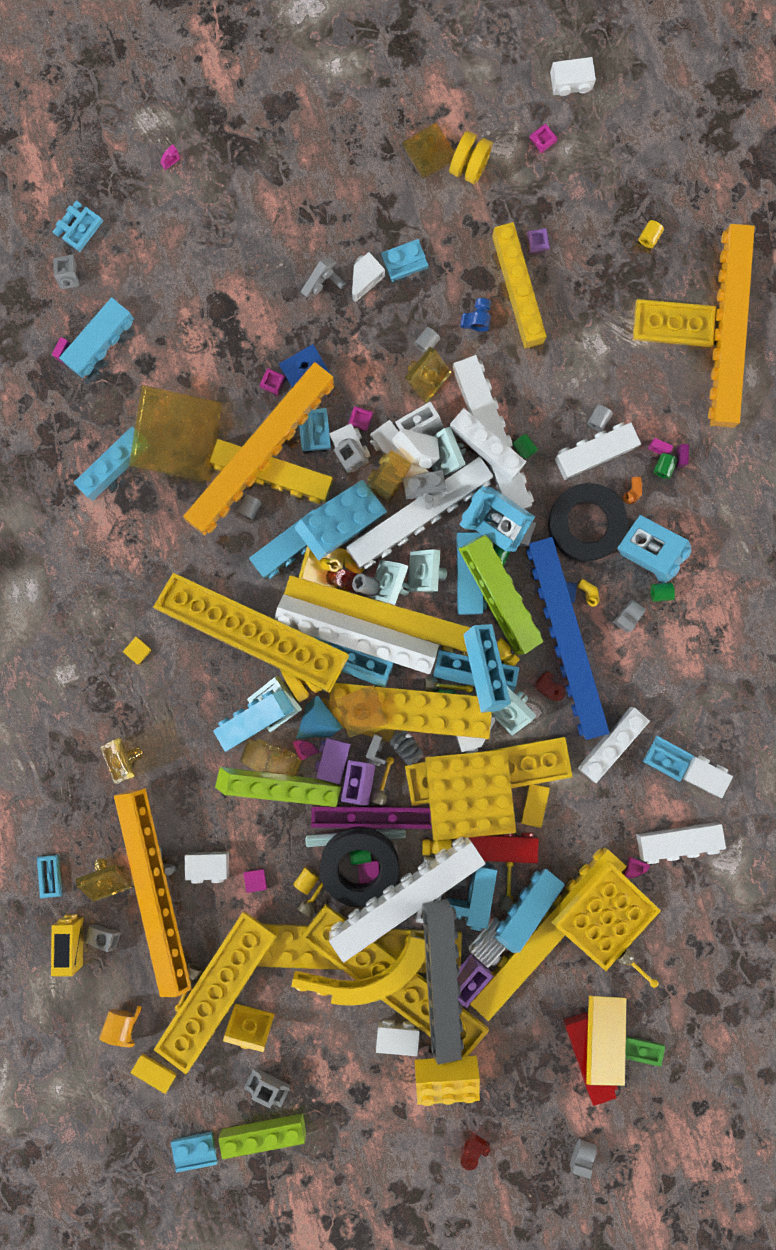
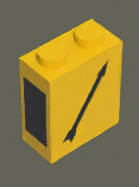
M65 914L64 917L52 925L51 976H73L83 967L84 917H77V914Z

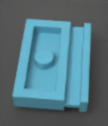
M419 239L381 253L391 282L425 270L429 266Z
M327 408L312 409L308 414L309 417L303 425L299 424L302 452L331 449Z
M656 736L642 762L680 782L694 756Z
M213 1132L176 1138L171 1141L176 1173L213 1166L218 1163Z

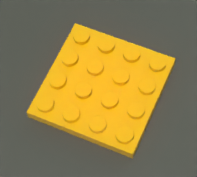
M507 750L425 757L433 841L516 833Z
M607 861L552 923L602 969L607 971L661 910L612 863Z

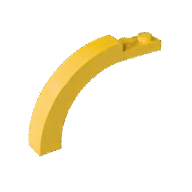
M411 929L408 941L399 957L388 968L374 976L350 981L294 971L291 987H295L299 991H314L321 996L332 995L331 1004L361 1005L383 999L402 988L420 969L426 958L424 932Z

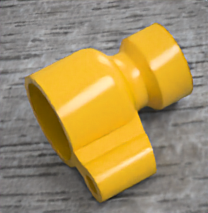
M501 637L497 641L500 659L506 665L515 666L520 658L516 654L511 653L510 645Z
M423 839L422 855H431L432 853L436 855L443 849L447 851L451 848V839L436 841Z

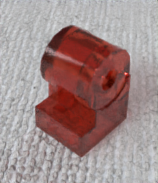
M345 569L327 572L326 579L330 585L339 586V590L356 594L352 587V582L357 573Z
M545 670L533 687L549 700L561 701L565 696L564 687L552 682L551 680L554 675Z
M471 1132L460 1151L461 1166L468 1171L474 1170L478 1166L479 1157L481 1155L487 1157L491 1151L490 1143L474 1132Z

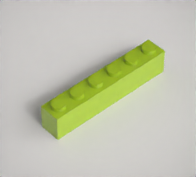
M483 535L458 548L516 655L526 654L543 642L541 633L531 620V614L523 605L522 597L515 590L512 578L506 573L501 558L497 556L493 549L492 541L486 535Z
M220 767L215 785L216 789L229 796L337 807L341 787L337 784L322 779Z

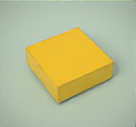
M135 637L123 653L137 665H140L152 649L141 639Z

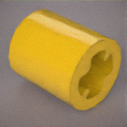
M650 220L638 238L639 242L645 247L653 248L663 233L664 227L657 221Z
M305 867L293 885L299 891L308 895L320 877L314 871Z

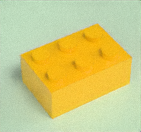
M477 1055L462 1056V1060L437 1065L435 1058L414 1060L417 1105L431 1106L439 1103L450 1105L454 1102L473 1103L480 1101V1077Z

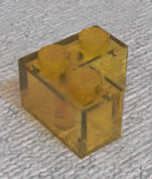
M393 450L389 454L384 453L379 461L380 467L377 471L373 470L367 479L368 487L371 491L388 504L400 488L403 477L406 476L412 466V463Z
M257 738V741L248 739L239 762L255 771L296 776L301 764V760L294 757L296 753L287 749L281 752V748L271 745L260 738Z

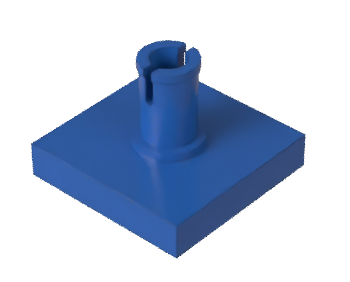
M313 344L279 363L292 388L314 362L331 374Z

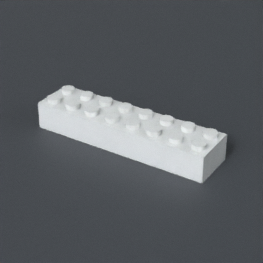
M458 838L452 843L453 847L447 851L446 849L439 851L433 861L430 863L425 861L418 866L417 872L414 874L408 873L400 879L401 883L395 887L394 885L387 887L381 897L378 899L373 897L366 902L365 908L362 910L356 909L348 915L349 919L345 922L339 921L335 923L329 932V942L344 963L419 911L423 903L432 902L486 863L469 838Z

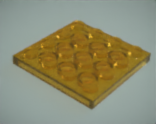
M142 385L128 466L209 482L212 471L210 459L216 445L222 403Z

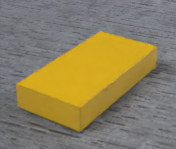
M536 784L528 786L521 824L542 827L550 790L549 787Z
M144 1053L140 1055L130 1072L164 1094L167 1093L177 1073Z

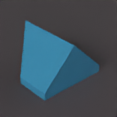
M318 695L305 706L296 739L331 737L343 728Z

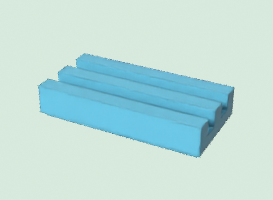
M59 854L38 856L37 867L40 898L62 896ZM51 860H53V866H54V878H55V891H56V892H54V886H53V874H52V862H51ZM43 861H46L49 893H46Z

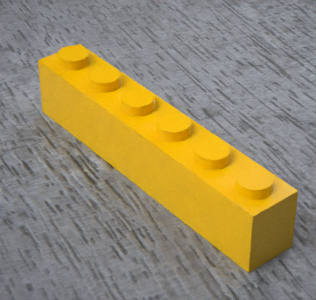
M514 222L494 227L492 238L524 349L544 344L547 336Z
M217 439L210 463L214 466L215 470L221 472L242 447ZM273 457L270 458L268 467L264 471L260 470L256 475L257 479L254 482L256 484H270L274 490L282 492L284 489L290 491L292 496L298 498L302 496L308 497L309 501L315 504L326 503L333 484V477Z

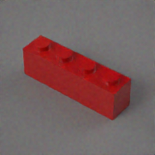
M521 832V835L510 833L468 837L484 861L538 863L539 838L533 836V832Z
M587 1012L564 1019L563 1021L592 1105L596 1106L616 1099L615 1090H618L617 1085L586 1084Z

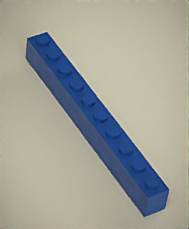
M553 537L529 543V549H526L529 561L533 560L535 568L532 569L534 580H539L540 588H537L540 600H545L546 607H543L545 618H550L552 626L548 627L551 638H556L558 646H554L557 658L561 657L563 665L560 666L563 678L567 677L569 685L565 686L568 697H573L574 700L571 708L574 717L578 716L580 724L577 725L579 735L584 736L585 740L610 734Z

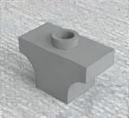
M254 1067L244 1089L252 1095V1100L270 1108L271 1105L282 1106L291 1085Z

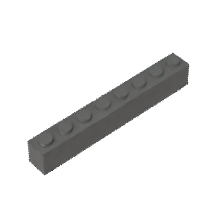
M447 899L422 904L431 1050L437 1065L462 1060L461 1050H464L463 1040L460 1037V1032H463L461 1019H459V1014H462V1007L460 1001H458L461 989L457 982L460 971L458 964H456L459 952L457 945H455L458 933L454 926V920L457 919L455 907H451Z

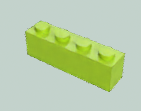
M303 1113L222 1129L218 1138L222 1160L305 1144L306 1129Z

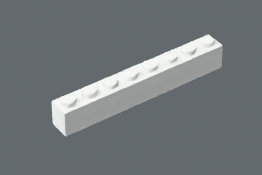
M475 355L453 363L452 369L468 412L511 448L513 446L510 435H506L504 431L506 427L505 421L502 416L498 415V402L495 397L492 398L490 390H492L489 379L484 377L483 372H485L482 360L478 361ZM488 463L498 492L523 509H530L534 500L531 492L526 490L525 484L527 481L524 473L519 471L510 482Z
M478 457L445 480L447 492L431 495L433 500L432 509L428 510L425 508L423 496H421L348 545L346 551L359 569L363 567L365 569L370 568L376 563L374 561L379 556L384 558L392 552L391 548L395 545L402 546L409 541L407 537L413 533L418 535L424 531L426 524L429 522L434 524L442 518L441 514L446 511L450 513L458 507L457 503L462 500L465 502L470 500L474 495L473 492L479 488L481 489L482 486L489 487L491 485L490 481L494 476L481 457Z
M284 594L274 620L304 634L430 674L439 647L438 644Z

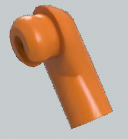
M641 477L631 478L632 488L623 495V501L626 504H633L642 496Z

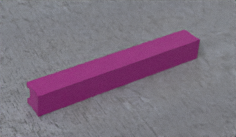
M312 805L311 828L432 829L430 806L337 805V807Z

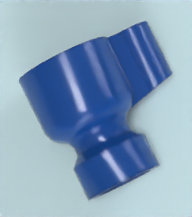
M486 298L476 299V311L462 314L460 327L463 329L471 328L479 332L488 331L491 321V315L488 311L491 309L492 302Z

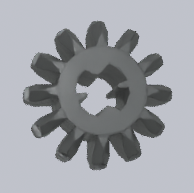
M402 730L396 733L390 740L392 748L407 765L416 763L423 756L422 749L407 731Z

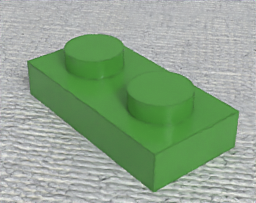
M626 1036L625 1059L661 1067L665 1050L664 1044Z

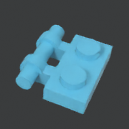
M75 201L72 206L69 205L66 209L67 213L62 220L57 221L55 224L56 228L52 233L59 237L63 232H66L62 239L78 252H81L103 220L87 207L80 213L79 210L82 204ZM76 218L74 223L69 227L68 225L72 221V219Z

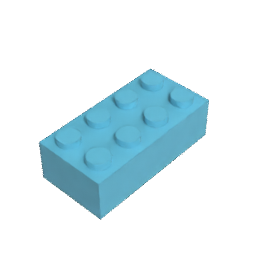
M361 480L301 518L295 529L316 558L321 560L380 521L387 511L365 481Z

